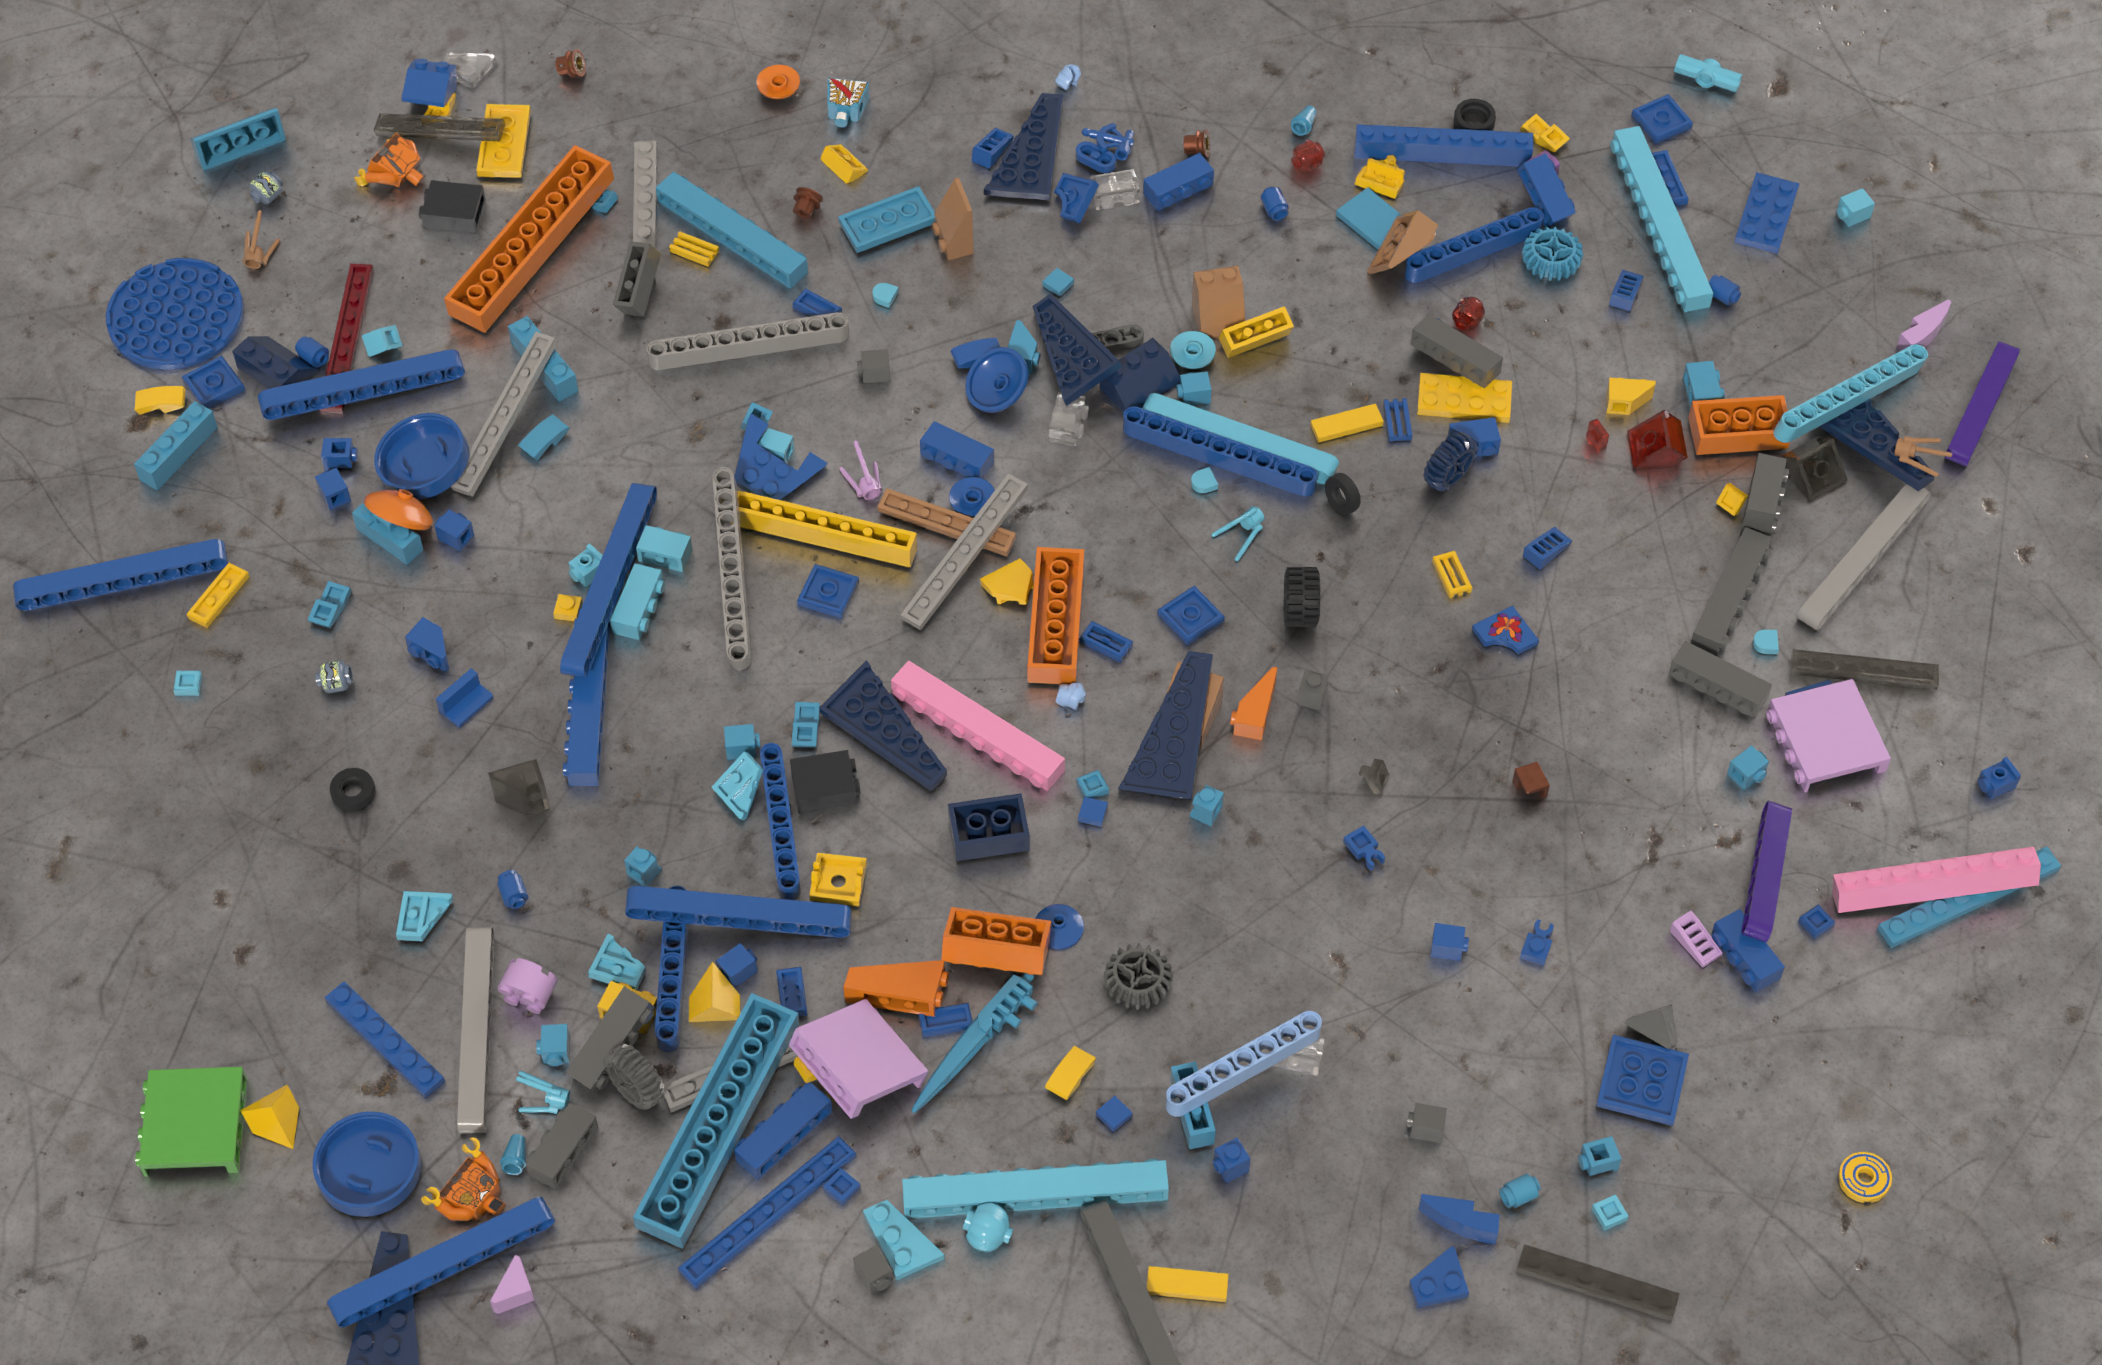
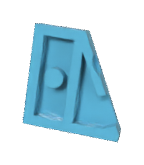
M743 752L712 786L720 798L743 821L748 817L763 772L761 766L747 752Z

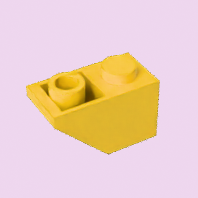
M1609 377L1606 391V413L1630 415L1653 398L1656 381Z

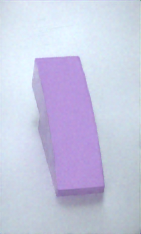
M1948 299L1913 317L1910 329L1900 334L1896 348L1901 351L1914 344L1921 345L1924 348L1927 347L1941 330L1948 315L1951 301Z

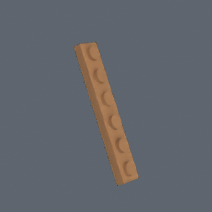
M886 488L877 506L880 513L955 539L961 536L974 519ZM999 527L983 549L1007 557L1015 542L1016 533Z

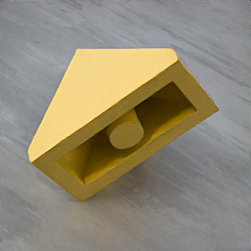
M713 961L689 996V1022L737 1020L740 1015V994Z
M288 1085L240 1110L253 1134L294 1149L299 1106Z

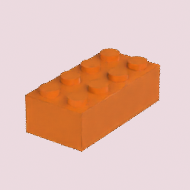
M1784 395L1692 401L1688 419L1696 455L1788 449L1790 442L1783 443L1777 440L1773 433L1782 415L1788 411Z
M951 907L943 934L941 961L973 965L980 968L987 967L1003 971L1023 972L1030 975H1042L1049 948L1051 921Z

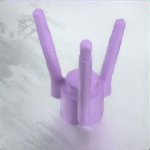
M855 440L853 443L864 473V477L860 479L859 486L843 467H840L839 470L856 490L859 498L863 496L865 500H873L883 490L880 484L877 462H873V478L868 472L859 443Z

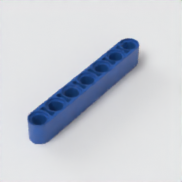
M1536 207L1527 208L1420 250L1407 258L1405 278L1409 282L1419 283L1523 242L1526 238H1529L1531 232L1535 233L1538 228L1542 229L1543 211Z
M768 743L762 746L760 758L763 769L778 893L781 899L796 900L801 894L783 754L778 744ZM782 841H786V842H787V843H785V844H779V843L782 842ZM787 884L793 885L791 887H785V885Z
M678 885L669 888L677 890H686L684 887ZM663 922L655 1020L657 1046L661 1051L667 1053L675 1051L680 1045L689 924L671 925L672 922ZM673 944H679L677 947H670ZM672 966L677 967L674 970H668ZM669 989H676L671 993L666 992ZM670 1011L674 1012V1014L669 1016L664 1015L665 1013ZM668 1034L673 1035L672 1037L667 1039L662 1038L663 1036Z

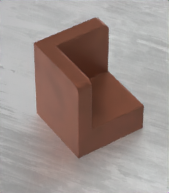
M1538 761L1515 768L1512 782L1516 789L1523 787L1526 794L1539 791L1542 798L1548 796L1550 784Z

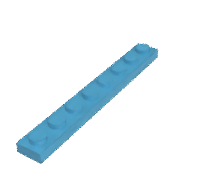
M2047 846L2036 851L2041 863L2040 879L2060 870L2061 864ZM2020 888L1930 900L1880 923L1877 929L1890 948H1894Z

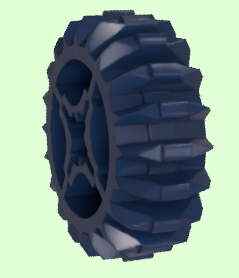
M1457 432L1441 442L1440 446L1431 454V458L1427 461V466L1424 468L1423 477L1429 486L1443 492L1446 489H1450L1451 486L1455 485L1465 476V473L1470 469L1471 464L1474 463V458L1477 456L1478 447L1477 443L1473 441L1474 439L1462 432Z

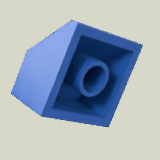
M423 58L414 59L407 69L402 101L444 107L457 89L456 65L445 61L430 62Z

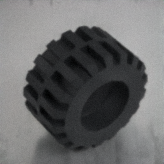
M1287 567L1284 575V621L1287 627H1316L1320 618V573L1317 567Z

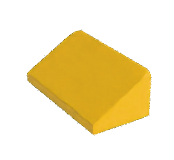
M842 144L825 146L820 158L821 161L846 184L867 173L868 169Z

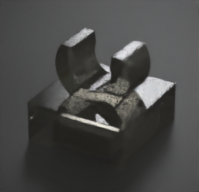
M1374 759L1371 767L1366 765L1361 767L1359 776H1364L1362 783L1369 785L1372 793L1382 794L1390 774L1384 760Z

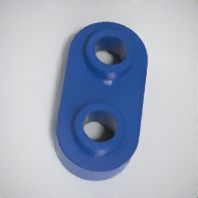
M1089 141L1081 142L1077 145L1076 159L1079 162L1101 173H1109L1115 169L1116 156L1114 153L1108 150L1105 152L1101 151L1098 145Z

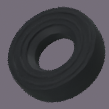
M1337 473L1326 480L1325 493L1327 499L1338 513L1349 515L1360 507V493L1349 476L1344 473ZM1340 489H1341L1342 492L1344 493L1346 500H1345L1344 497L1342 496V494H1341V492H1340Z
M347 768L333 777L330 783V795L333 802L339 808L347 811H356L366 807L373 800L375 784L370 774L365 770ZM348 783H359L362 786L361 792L356 796L345 795L343 789Z

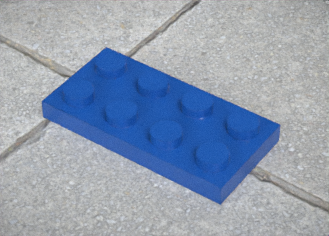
M1756 172L1734 243L1778 254L1799 183Z

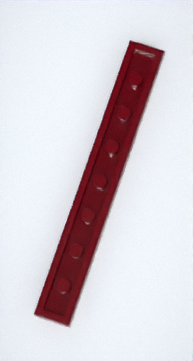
M350 263L326 376L352 371L374 270L372 264ZM345 404L321 409L320 412L343 413Z

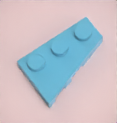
M888 1200L863 1210V1215L886 1261L891 1267L896 1281L945 1259V1255Z

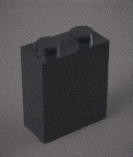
M431 180L429 188L424 191V205L419 208V219H422L424 228L476 234L486 201L483 185Z
M848 750L790 759L798 813L857 804L856 794H861L859 780H854L853 773H857L854 758L850 759Z

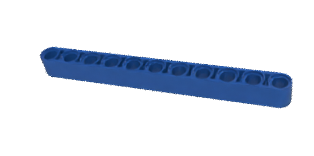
M638 483L631 484L560 663L561 674L587 677L636 554L637 544L656 503V486Z

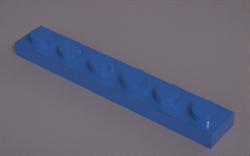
M345 981L324 997L326 1002L424 1098H427L445 1083L444 1077Z

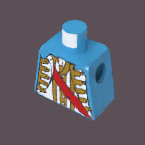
M828 78V117L834 119V123L838 127H846L848 121H859L870 98L869 82Z

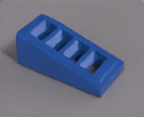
M994 128L973 147L972 162L988 169L991 168L1012 142L1014 135Z
M1622 270L1611 294L1609 305L1631 312L1644 276Z
M1553 527L1525 546L1523 557L1541 570L1572 543V540L1556 527ZM1553 536H1556V537H1557L1558 539H1560L1562 542L1560 543V542L1557 541L1555 538H1553ZM1548 540H1550V541H1551L1552 543H1554L1556 546L1554 547L1553 545H1551V544L1548 542Z

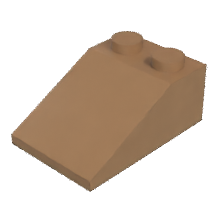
M955 178L934 213L935 222L932 223L933 233L939 237L941 253L945 252L948 260L974 254L972 209L960 179Z
M1419 210L1396 216L1367 273L1374 274L1392 269L1427 244H1430L1436 236L1435 231L1438 224Z

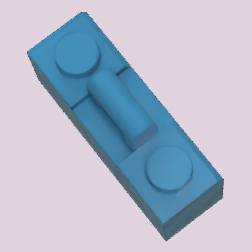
M364 502L352 512L356 529L404 564L408 565L423 551L420 535L409 528L398 526L378 517L367 509Z

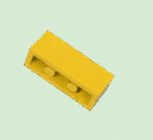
M1284 306L1223 329L1219 340L1227 358L1290 335L1294 325Z

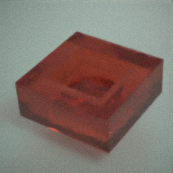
M1598 419L1589 421L1586 433L1588 442L1594 445L1598 452L1605 450L1609 439L1608 432Z

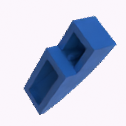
M1421 1194L1419 1210L1428 1218L1463 1237L1479 1242L1496 1244L1500 1214L1473 1211L1474 1201Z

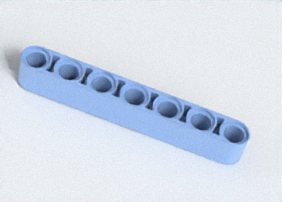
M1314 1011L1303 1012L1173 1084L1166 1092L1167 1112L1174 1117L1183 1116L1316 1042L1321 1033L1322 1019L1320 1015ZM1306 1025H1311V1026H1313V1027H1315V1028H1314V1029H1307V1028H1305L1304 1026H1306ZM1284 1037H1290V1038H1292L1293 1040H1292V1041H1285V1040H1283L1282 1038H1284ZM1268 1049L1271 1053H1263L1261 1050ZM1245 1061L1248 1062L1249 1065L1242 1066L1239 1064V1062ZM1221 1073L1227 1075V1077L1220 1078L1216 1075ZM1203 1086L1206 1089L1197 1090L1194 1087ZM1180 1098L1183 1102L1176 1103L1172 1099Z

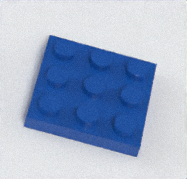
M1613 1035L1596 1106L1673 1126L1689 1054Z

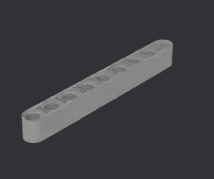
M830 313L654 340L647 345L648 362L654 370H665L841 343L849 337L848 318L843 313Z
M720 467L714 471L712 479L726 651L731 666L736 670H744L751 664V647L738 492L732 470L727 467ZM723 479H729V482L725 484L720 483ZM726 500L731 501L728 505H721ZM727 522H733L729 527L723 526ZM730 543L735 544V546L730 549L725 548L726 545ZM731 565L737 566L734 570H727ZM732 587L739 588L736 592H728ZM740 609L738 614H730L732 610ZM735 631H742L740 636H732ZM744 653V656L742 658H734L736 654Z
M1906 484L1802 605L1796 618L1818 631L1923 508L1931 492L1925 488L1918 492Z
M493 926L466 928L457 1112L459 1134L486 1133L494 958Z

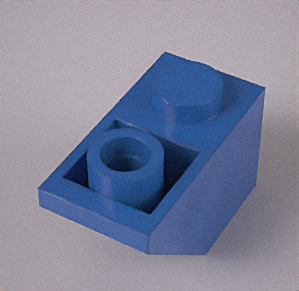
M422 617L405 636L407 650L412 656L416 658L421 657L426 660L433 668H440L447 672L449 664L442 628Z

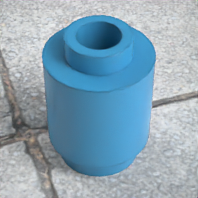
M1526 1173L1505 1183L1499 1189V1194L1507 1208L1512 1206L1517 1208L1538 1198V1191L1541 1188L1538 1180Z

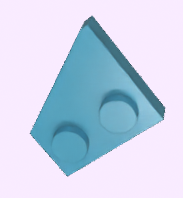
M404 891L396 931L397 940L423 941L453 902L452 894Z
M607 934L588 971L589 978L608 984L610 981L618 984L623 982L631 986L632 989L637 990L646 973V968L638 959H634L625 947L622 948L616 943L611 934Z

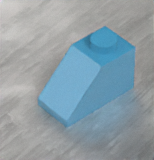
M1016 320L1007 348L1017 351L1025 359L1028 374H1032L1034 366L1039 365L1041 353L1037 352V342L1022 321Z

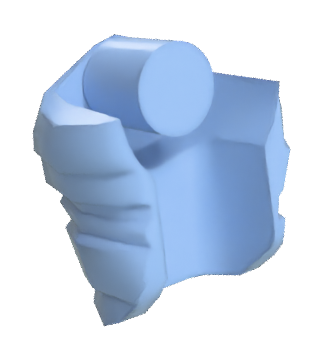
M1074 64L1065 65L1055 79V83L1066 91L1070 88L1071 84L1076 86L1081 75L1079 67Z
M1082 683L1060 684L1056 703L1062 707L1068 706L1073 710H1077L1078 704L1085 701L1086 693Z

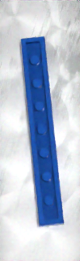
M840 1136L835 1138L679 1266L678 1271L695 1289L700 1287L826 1183L840 1168L843 1169L857 1157L856 1152Z

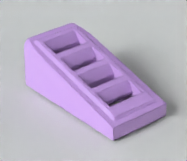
M1692 911L1687 912L1672 923L1670 932L1702 968L1722 956V951ZM1695 933L1696 936L1690 939L1689 936ZM1702 940L1703 944L1696 947L1695 944ZM1707 948L1711 950L1709 953L1702 956L1701 952H1703Z

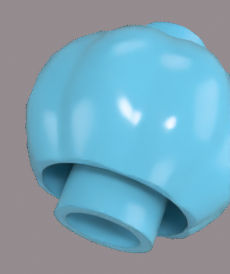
M993 1203L980 1204L976 1211L970 1209L962 1228L968 1231L966 1239L974 1249L983 1252L994 1251L1003 1242L1008 1244L1014 1230L1009 1227V1216L1006 1211Z

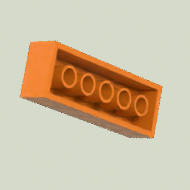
M1037 547L1027 665L1028 683L1067 685L1076 683L1084 576V549Z

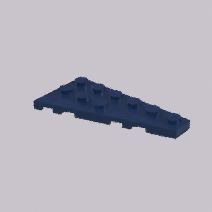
M1041 93L1031 110L1029 118L1021 126L1018 136H1015L1003 156L1000 166L992 174L989 184H986L984 195L1050 200L1063 106L1062 94Z
M1051 293L1032 306L1066 407L1122 367L1120 361Z
M1871 399L1819 426L1918 492L1934 481L1935 476L1908 463L1900 462V457L1894 455L1898 438H1900L1899 432L1880 410H1876L1871 405ZM1920 456L1909 457L1910 459L1930 468Z
M1188 651L1118 790L1192 800L1213 654Z
M867 660L819 707L820 714L928 790L932 791L947 776V770L933 750L929 749L922 735L913 727L911 720L892 694H889L883 686L882 680L879 676L875 675Z
M381 1231L369 1278L410 1258L407 1234ZM413 1295L357 1321L346 1365H420Z

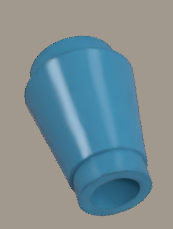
M1306 106L1291 120V129L1296 135L1304 136L1311 131L1315 115L1317 114L1316 109L1312 106Z
M519 1134L511 1135L501 1157V1169L509 1175H518L526 1167V1138Z

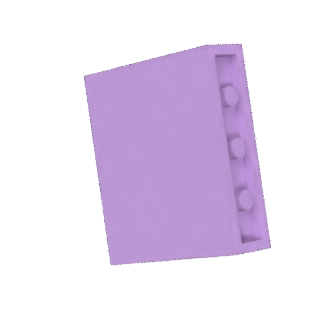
M1853 679L1771 699L1768 710H1766L1767 720L1770 724H1773L1776 739L1785 750L1786 761L1792 765L1797 784H1801L1804 792H1808L1811 783L1873 767L1877 774L1887 771L1891 757Z
M867 999L796 1028L789 1043L790 1048L850 1119L859 1116L863 1105L911 1083L918 1089L921 1088L928 1073L924 1064L919 1061Z

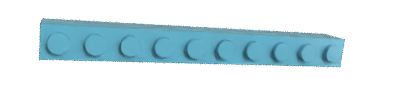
M1640 126L1615 130L1613 140L1610 142L1611 151L1616 154L1618 167L1625 174V183L1631 188L1634 203L1637 202L1640 218L1644 219L1647 234L1653 239L1654 250L1660 255L1661 266L1663 270L1667 271L1669 285L1676 292L1677 303L1681 304L1684 312L1709 308L1713 291Z
M1148 1159L1144 1162L1134 1163L1126 1160L1118 1164L1098 1162L1092 1166L1071 1164L1064 1168L1044 1166L1036 1170L1018 1168L1008 1172L991 1170L980 1174L964 1172L961 1175L951 1176L948 1174H937L934 1177L915 1175L908 1179H902L904 1215L907 1219L967 1215L970 1209L976 1211L978 1205L984 1203H993L1002 1207L1006 1212L1082 1207L1102 1200H1106L1109 1205L1168 1200L1169 1192L1166 1160L1159 1161L1158 1159Z

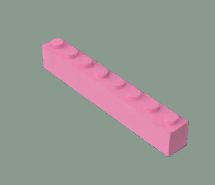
M908 661L891 679L892 694L896 699L907 702L918 713L926 714L937 725L945 726L956 737L964 738L975 749L983 750L994 761L1002 762L1013 773L1029 779L1035 787H1041L1048 791L1065 772L1064 757L911 661Z
M2026 847L1833 874L1832 896L1838 913L2037 886L2039 885L2041 863L2035 848Z

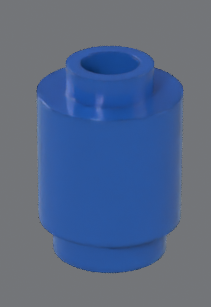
M1278 187L1266 188L1260 199L1268 216L1274 221L1284 219L1289 213V206L1281 189Z
M1714 275L1709 280L1714 298L1727 306L1732 303L1735 304L1741 296L1739 285L1722 275Z
M302 337L295 345V351L298 356L316 368L325 365L329 359L328 348L312 337Z
M508 870L498 876L497 886L504 905L512 909L522 907L528 900V894L521 875L517 874L515 870Z

